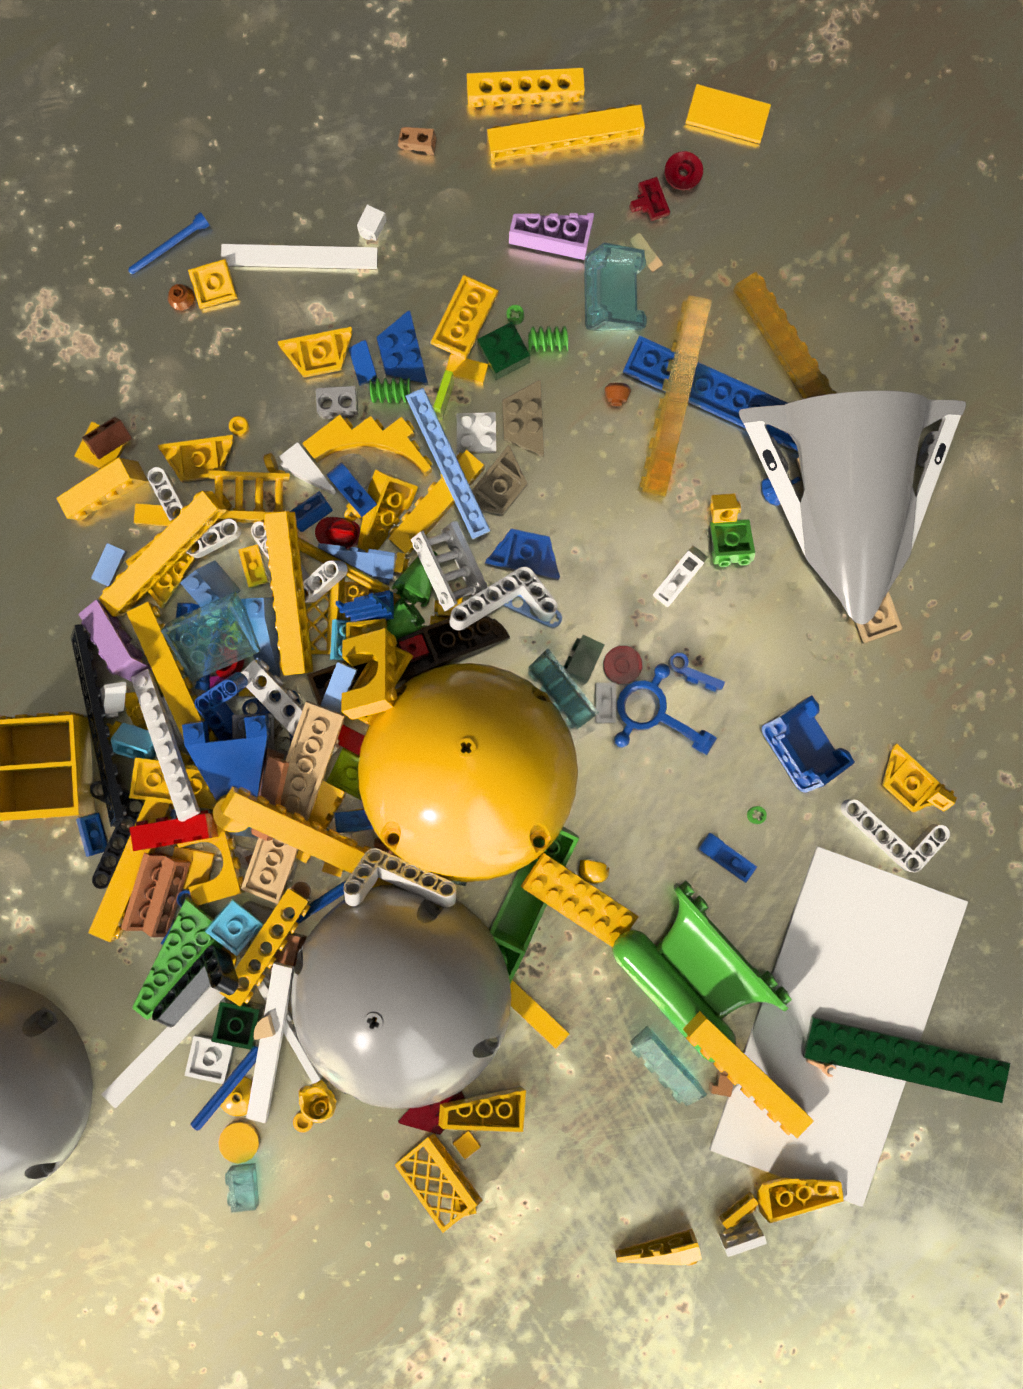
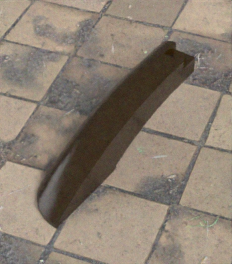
M461 616L455 617L458 620H464ZM484 616L462 630L453 629L450 626V618L423 627L396 640L397 645L395 647L398 648L399 642L422 634L429 654L425 658L409 663L395 688L402 686L410 679L428 670L455 664L510 639V636L501 623L488 616ZM347 661L341 662L343 664L351 666ZM367 663L353 666V668L358 670L351 685L350 691L353 688L354 684L356 683L357 679L359 678ZM336 664L307 674L308 682L317 705L321 706Z

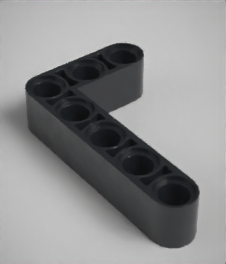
M95 781L90 786V794L95 799L105 803L104 794L101 795L98 792L101 781ZM122 788L123 801L121 804H125L126 815L120 825L115 827L92 877V884L98 889L108 888L130 837V830L126 827V821L130 819L133 822V826H135L145 803V800L129 798L130 791ZM136 801L141 803L140 811H136L134 808ZM120 837L124 840L123 848H120L117 844ZM110 856L116 859L114 866L109 863ZM102 874L107 877L106 884H103L100 880Z
M214 945L208 946L154 1008L152 1020L170 1028L174 1027L209 986L229 996L234 994L238 988L239 980L231 955Z

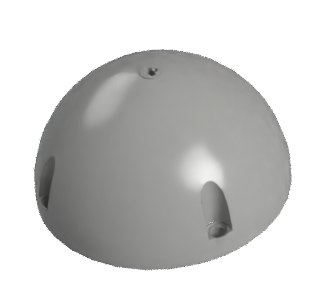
M394 884L371 888L360 905L350 906L343 900L323 916L297 954V962L292 979L291 1007L298 1039L308 1059L326 1080L344 1094H351L354 1098L372 1106L391 1109L419 1108L438 1103L460 1092L473 1082L492 1061L504 1039L510 1017V980L503 954L493 935L481 920L457 900L451 907L441 906V908H437L433 902L425 899V897L409 892ZM496 1037L497 1042H491L489 1038Z
M0 980V1202L23 1194L42 1183L68 1159L85 1130L91 1109L93 1090L90 1061L84 1043L69 1018L59 1007L43 995L23 985ZM47 1012L52 1014L53 1021L47 1019Z

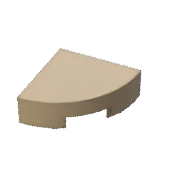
M271 1015L265 1016L257 1023L254 1029V1040L271 1037L276 1034Z

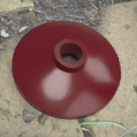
M677 152L669 157L665 164L664 173L666 180L676 189H692L702 179L703 164L691 152ZM680 172H685L686 176L680 175Z

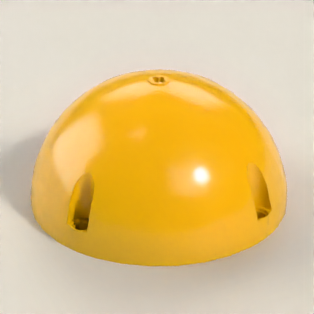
M475 663L450 664L431 669L410 679L400 688L395 689L397 699L395 700L394 707L380 712L372 726H368L361 745L358 764L359 791L363 807L375 833L384 845L402 860L447 880L459 882L487 881L509 875L528 865L545 852L558 837L570 815L576 796L578 779L577 755L570 730L548 694L542 692L530 681L511 671L492 665ZM466 747L467 749L470 747V753H463L462 748ZM393 835L399 837V842L395 845L388 843L389 838ZM540 838L544 841V846L540 848L535 847L533 841Z

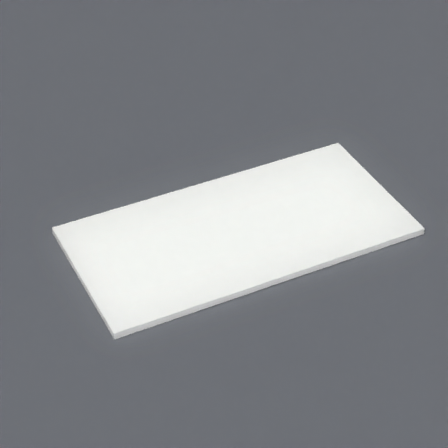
M816 846L771 973L778 983L774 989L777 990L782 985L790 994L789 996L792 1000L787 1004L789 1009L783 1011L773 1004L761 1002L743 1052L789 1095L814 1122L798 1139L792 1133L788 1136L779 1127L781 1125L779 1121L774 1123L767 1116L768 1111L765 1108L761 1110L753 1102L755 1100L753 1096L748 1098L740 1090L742 1086L739 1083L733 1084L732 1095L727 1097L709 1148L710 1151L783 1178L840 1181L844 1201L863 1207L906 1081L834 1065L836 1069L833 1067L828 1068L827 1072L833 1075V1077H828L820 1068L806 1062L807 1058L803 1057L811 1017L920 1041L968 901Z

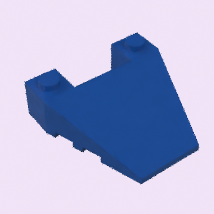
M268 714L244 717L246 737L210 741L207 721L189 722L182 725L184 745L216 801L221 796L228 794L232 786L238 789L243 787L249 790L251 795L258 796L271 734Z

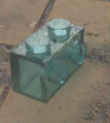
M256 1163L232 1165L225 1174L226 1186L229 1185L227 1204L231 1206V1213L256 1210L259 1205Z

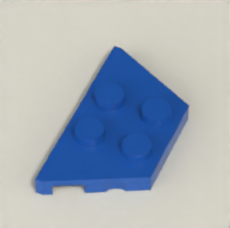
M407 311L376 337L386 377L402 378L404 381L410 378V381L428 385L411 312Z
M510 529L505 538L485 561L486 565L514 571L521 567H528L535 575L557 580L560 578L549 536Z

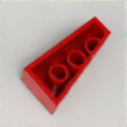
M208 810L200 811L199 814L183 822L179 821L176 815V819L168 820V817L156 818L155 823L149 824L148 820L138 821L136 826L129 827L133 851L218 837L217 824L213 819V813H208Z

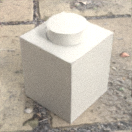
M367 204L357 224L360 235L367 240L373 239L377 241L387 221L385 213Z

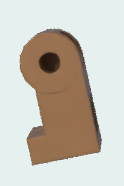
M403 127L400 129L398 147L403 150L423 151L428 155H434L437 142L434 129Z
M717 1070L715 1083H709L708 1090L712 1094L731 1097L733 1083L726 1077L728 1073L725 1070L722 1073Z

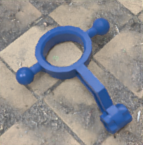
M662 663L655 667V677L652 682L646 680L635 681L621 691L617 701V708L626 726L614 738V742L618 747L623 748L629 744V735L633 728L638 730L650 729L661 721L693 741L692 747L708 755L717 739L715 736L704 730L697 733L689 726L665 714L667 701L662 689L658 685L662 679L669 676L670 668L668 665ZM646 689L657 695L660 708L658 714L652 720L639 723L628 717L625 704L627 698L633 692Z

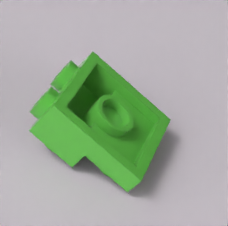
M749 519L723 523L710 522L711 549L714 564H719L720 567H727L731 563H739V565L744 566L754 560L755 548Z

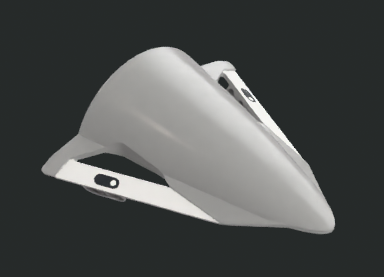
M857 391L816 396L785 405L754 407L739 411V416L753 442L805 558L838 597L847 614L857 624H866L874 617L884 597L911 555V550L958 422L964 413L965 401L928 400L922 395L902 391ZM942 419L939 430L928 433L923 441L917 458V464L924 468L916 493H914L912 484L921 432L923 428ZM767 424L790 434L797 446L804 485V494L801 502L787 474L789 467L775 438L770 437L766 428Z

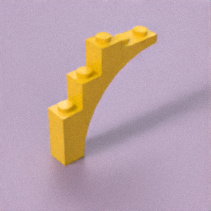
M338 415L302 443L316 463L331 454L345 449L375 447L391 451L406 458L416 465L426 477L432 473L430 466L433 464L426 455L422 456L420 454V447L415 440L410 441L415 437L413 432L415 428L409 420L405 421L402 417L384 429L378 419L374 420L369 416L352 429L353 425L348 418L343 419L341 415Z

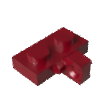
M654 177L639 182L638 188L641 194L637 196L638 199L631 201L629 205L631 213L641 210L643 213L648 212L651 221L669 216L670 209L658 178Z

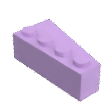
M550 213L547 216H540V214H513L509 231V244L585 260L594 213H587V215H578V213L558 215V213Z
M96 599L79 613L82 619L81 624L90 633V640L98 647V654L108 664L106 667L112 675H118L132 682L131 677L146 669L152 670L149 663L142 661L141 657L144 656L142 652L130 643L132 638L122 628H119L122 624L117 617H112L99 600Z

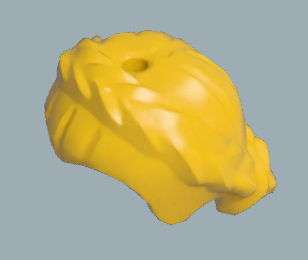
M319 1080L311 1086H304L299 1090L298 1097L300 1098L301 1112L309 1121L322 1123L334 1115L337 1101L324 1081Z

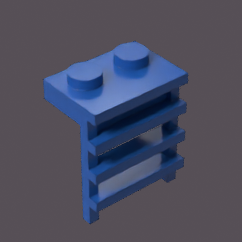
M390 590L356 597L353 602L344 604L336 601L339 612L345 613L347 618L351 617L352 622L394 619L393 592Z

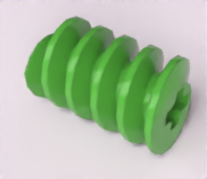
M532 326L530 332H528L529 352H531L532 346H534L536 352L539 351L540 346H542L544 352H546L548 346H550L552 352H554L556 346H558L559 352L562 351L563 346L568 351V331L566 326L562 327L561 332L558 326H555L553 332L550 326H547L545 332L542 326L539 327L538 332Z
M370 378V397L373 403H376L377 398H379L380 403H384L385 398H387L388 403H392L393 398L396 403H399L401 397L404 403L408 402L406 395L411 393L410 378L407 379L406 383H404L402 378H400L399 383H396L395 378H392L391 383H388L387 378H384L383 384L380 383L379 378H376L375 384H373Z

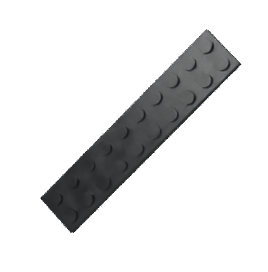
M83 624L74 625L70 638L110 827L119 826L126 815V807L120 801L122 788L116 782L115 776H118L116 764L112 763L111 757L114 756L113 747L108 744L107 737H110L108 725L104 726L105 709L104 706H100L101 691L100 687H96L95 684L97 672L91 665L93 653L87 646V642H89L88 631L84 630Z

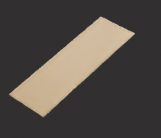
M640 232L629 239L652 272L663 265Z

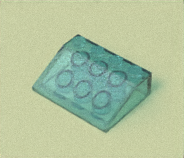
M236 591L169 621L161 630L191 681L261 651L247 610Z
M549 649L544 651L528 667L530 670L528 672L529 676L534 682L537 680L542 685L540 690L551 696L554 700L553 704L560 713L563 712L567 717L565 721L571 729L575 727L578 730L599 714Z

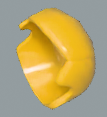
M580 860L579 875L590 884H598L608 878L609 867L601 862Z

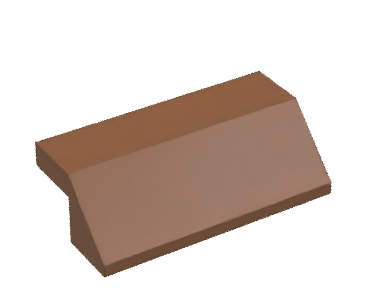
M267 748L258 795L266 798L270 804L276 806V804L280 805L289 762L283 760L284 754ZM251 828L253 835L265 841L273 839V837Z
M144 853L121 928L125 931H143L150 937H165L171 927L178 905L177 897L182 892L190 862L162 853Z

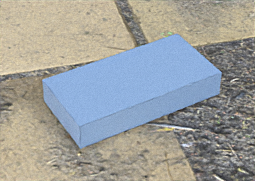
M107 543L91 579L106 586L112 585L127 552Z

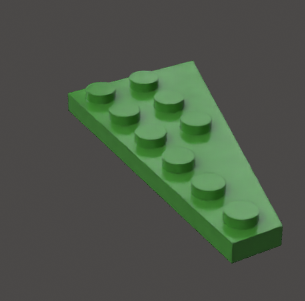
M186 897L133 1004L132 1009L146 1020L152 1017L154 1008L208 946L214 945L220 949L223 947V945L205 932V929L214 919L188 897Z

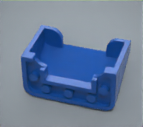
M813 695L805 698L762 726V733L795 786L804 793L825 786L855 763L849 751L843 748L834 749L814 716L819 713L820 709Z

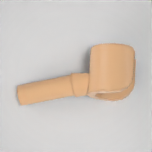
M807 1058L806 1062L820 1068L828 1077H833L827 1070L829 1067L836 1069L834 1065Z

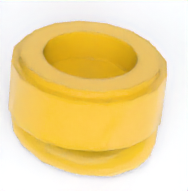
M350 503L346 505L348 508L344 513L346 520L354 521L357 518H362Z

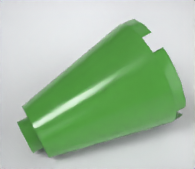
M418 556L394 582L392 589L396 588V594L401 598L403 596L406 597L408 602L412 604L420 602L422 603L421 606L425 607L429 603L433 586Z
M404 596L394 605V619L386 620L387 630L395 636L396 640L427 626L423 625L425 620L413 604L409 606L406 603L408 599Z

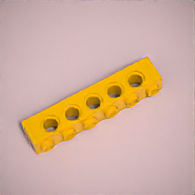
M583 68L467 73L468 106H501L502 104L520 105L522 103L539 104L541 102L559 103L560 101L578 102L584 100ZM566 85L568 88L563 89L560 86ZM547 86L549 89L544 90L541 87ZM523 87H528L529 90H526V91H525V90H522V88H523ZM504 88H509L510 91H507V92H506V91H503L502 89H504ZM484 89L491 90L490 92H483Z
M291 887L287 889L235 968L238 980L241 977L248 978L249 986L242 987L239 983L234 994L229 996L220 992L221 995L238 1006H241L244 1002L247 1004L254 994L251 990L255 984L257 986L261 984L265 978V975H263L266 967L269 969L272 967L277 959L274 955L278 950L282 951L288 942L285 938L289 932L293 934L299 923L296 921L300 915L304 917L311 907L308 905L310 901L308 898ZM287 907L294 909L295 916L293 918L285 916L284 911ZM276 924L283 927L284 932L282 935L274 933L273 927ZM263 942H269L272 945L271 952L263 951ZM253 959L261 963L259 970H254L251 967Z

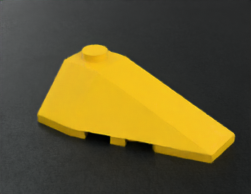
M375 469L367 493L377 505L363 516L357 548L368 553L369 549L378 550L388 537L389 530L394 524L397 525L400 521V515L411 506L418 486Z
M780 1178L763 1183L757 1192L759 1212L769 1223L844 1201L842 1184L836 1180Z
M693 1229L615 1251L617 1262L693 1265L698 1260H702Z

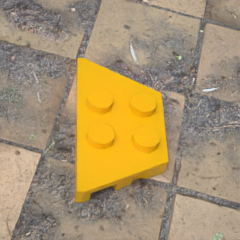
M346 327L277 342L300 374L306 378L343 369L353 330L352 327Z
M233 435L160 444L158 449L183 483L209 479V470L225 468L235 439Z
M897 743L894 744L882 786L911 812L932 806L933 804L927 801L928 797L942 784Z

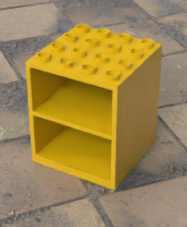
M71 711L58 712V715L37 713L36 716L19 714L15 715V718L0 716V821L95 813V800L90 794V786L93 783L91 732L88 718H85L84 714Z

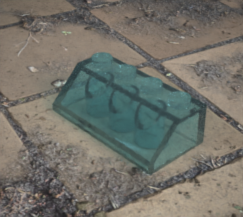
M648 1025L630 1041L633 1046L631 1051L638 1058L642 1056L646 1061L644 1065L651 1073L656 1072L660 1076L659 1082L665 1088L670 1087L673 1091L671 1095L679 1104L683 1102L688 1106L707 1095L698 1080Z

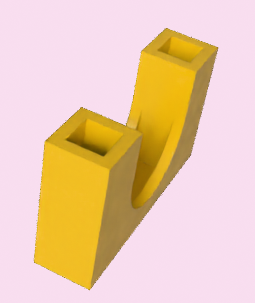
M386 628L343 640L342 658L352 667L371 661L378 662L376 675L370 683L362 688L342 693L341 711L351 720L387 711L394 707L395 700L397 699L395 682L397 681L395 664L397 663L395 646L397 641L395 636Z
M218 825V837L178 844V848L200 842H209L218 847L223 856L222 870L215 879L189 887L192 901L197 906L245 892L241 890L244 877L240 876L239 872L241 868L240 860L238 857H235L234 849H236L234 838H230L229 832L221 829Z

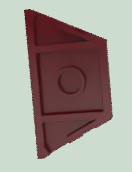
M461 1090L438 1103L419 1108H408L399 1118L398 1123L441 1135L445 1129L439 1126L440 1104L465 1099L464 1093Z

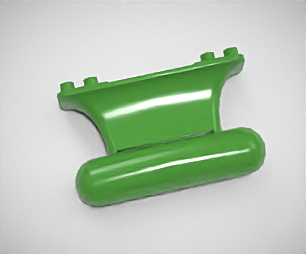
M686 880L681 885L676 883L673 887L678 896L679 909L676 920L665 938L656 946L641 931H626L614 942L613 957L685 1038L688 1035L683 1028L700 1011L736 1045V1036L732 1029L723 1021L724 1017L744 1005L756 1002H767L786 1011L789 1009L787 1004L792 999L782 985L775 990L774 988L778 985L775 977L768 970L762 975L706 916L705 911L709 907L700 895L696 899L691 897L695 893L694 888ZM696 1045V1046L694 1047V1048L696 1049V1051H697L703 1058H705V1057L701 1054V1052L699 1051V1050L701 1049V1047H700L699 1045ZM712 1058L708 1060L710 1062H715Z

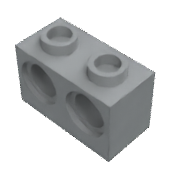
M356 387L316 388V405L319 417L332 419L338 415H342L343 418H351L357 415L358 397ZM344 400H352L351 405L347 407L342 405ZM325 401H332V405L330 407H323V403Z

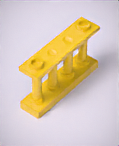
M213 468V471L209 470V479H215V495L222 504L223 479L235 480V508H233V511H226L216 522H221L225 519H232L236 523L264 522V514L285 511L283 510V482H289L290 473H286L283 470H275L274 473L225 471L224 468ZM243 480L255 481V509L253 511H245L243 508ZM263 481H275V509L273 512H265V509H263Z

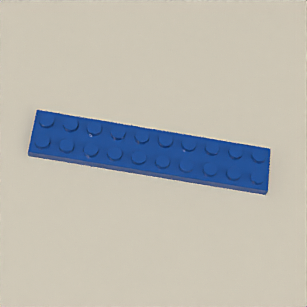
M640 335L623 370L624 374L745 429L746 427L739 416L741 409L788 404L779 398ZM769 424L766 425L770 437H774L778 444L798 452L797 446L790 434Z

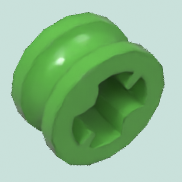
M512 305L507 309V319L509 322L512 321L514 325L523 322L524 311L521 306ZM513 311L515 313L520 312L519 318H516L515 316L511 318L510 316H512Z
M760 806L751 807L747 813L748 820L754 824L763 823L767 817L765 809ZM754 810L762 813V816H759L760 820L753 818Z

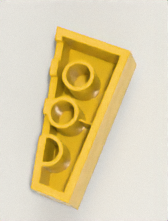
M119 457L57 497V500L67 519L80 521L93 511L102 508L149 481L138 461Z
M323 780L308 822L315 821L326 830L347 792ZM298 850L296 858L304 863H308L312 855Z
M516 1087L440 1104L439 1126L442 1129L523 1132L526 1090L522 1087Z

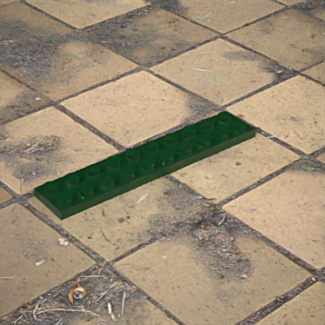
M811 1017L803 1053L804 1058L998 1103H1003L1011 1064L1003 1060L816 1017Z

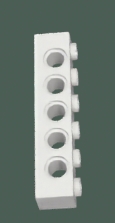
M253 660L241 672L248 680L246 687L294 737L305 704L300 705L296 699L298 697L290 689L287 691L282 686L284 682L277 675L273 676L268 671L270 667L263 660ZM261 676H265L267 679V684L264 687H261L258 683V679ZM275 690L281 694V699L278 702L272 698V693ZM288 705H292L295 708L293 716H289L286 713ZM338 739L332 755L340 748Z

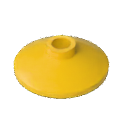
M244 1076L220 1105L221 1108L232 1116L246 1115L253 1081ZM235 1094L240 1096L239 1101H236L233 1096Z

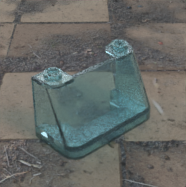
M604 242L587 254L584 269L585 325L588 330L630 331L642 330L646 327L647 317L645 312L637 310V274L645 268V250Z

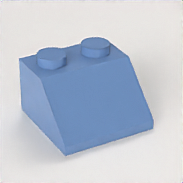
M215 560L196 569L180 582L202 610L210 616L220 608L221 602L225 598L230 600L241 591Z

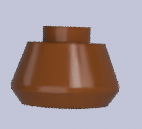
M176 284L168 292V302L176 310H186L194 302V293L189 286Z
M609 383L604 389L607 400L611 402L612 406H622L623 403L627 402L631 393V388L625 383Z

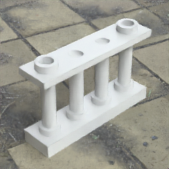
M457 521L451 522L441 530L442 534L427 538L424 531H421L411 539L413 548L419 556L444 612L458 604L456 599L470 594L474 596L488 587ZM446 541L450 552L435 556L431 545ZM455 559L459 569L444 574L439 563ZM463 576L467 587L452 592L447 581Z

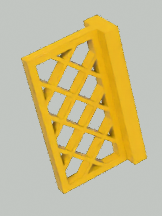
M345 577L320 599L311 603L312 605L306 610L308 614L315 608L321 614L314 622L307 616V620L311 624L308 627L309 631L314 627L320 634L315 640H310L311 648L315 649L311 650V654L330 655L332 620H342L343 613H340L339 607L336 606V601L343 603ZM325 598L329 604L328 608L322 612L317 604ZM322 618L328 622L327 628L323 632L316 626ZM322 637L327 642L326 650H319L315 645Z
M434 1133L395 1164V1167L442 1233L483 1201ZM422 1147L429 1153L428 1160L418 1159L419 1150ZM405 1161L414 1162L413 1172H407L402 1164ZM418 1163L428 1164L427 1175L417 1173ZM431 1165L440 1168V1177L430 1176ZM416 1177L426 1179L425 1189L417 1187ZM430 1180L440 1181L439 1192L429 1190ZM443 1182L452 1185L453 1194L442 1193ZM428 1194L438 1196L437 1206L430 1205ZM442 1197L452 1198L451 1209L441 1207ZM456 1199L463 1200L467 1206L464 1211L455 1210ZM441 1212L451 1213L450 1222L446 1225L440 1219Z

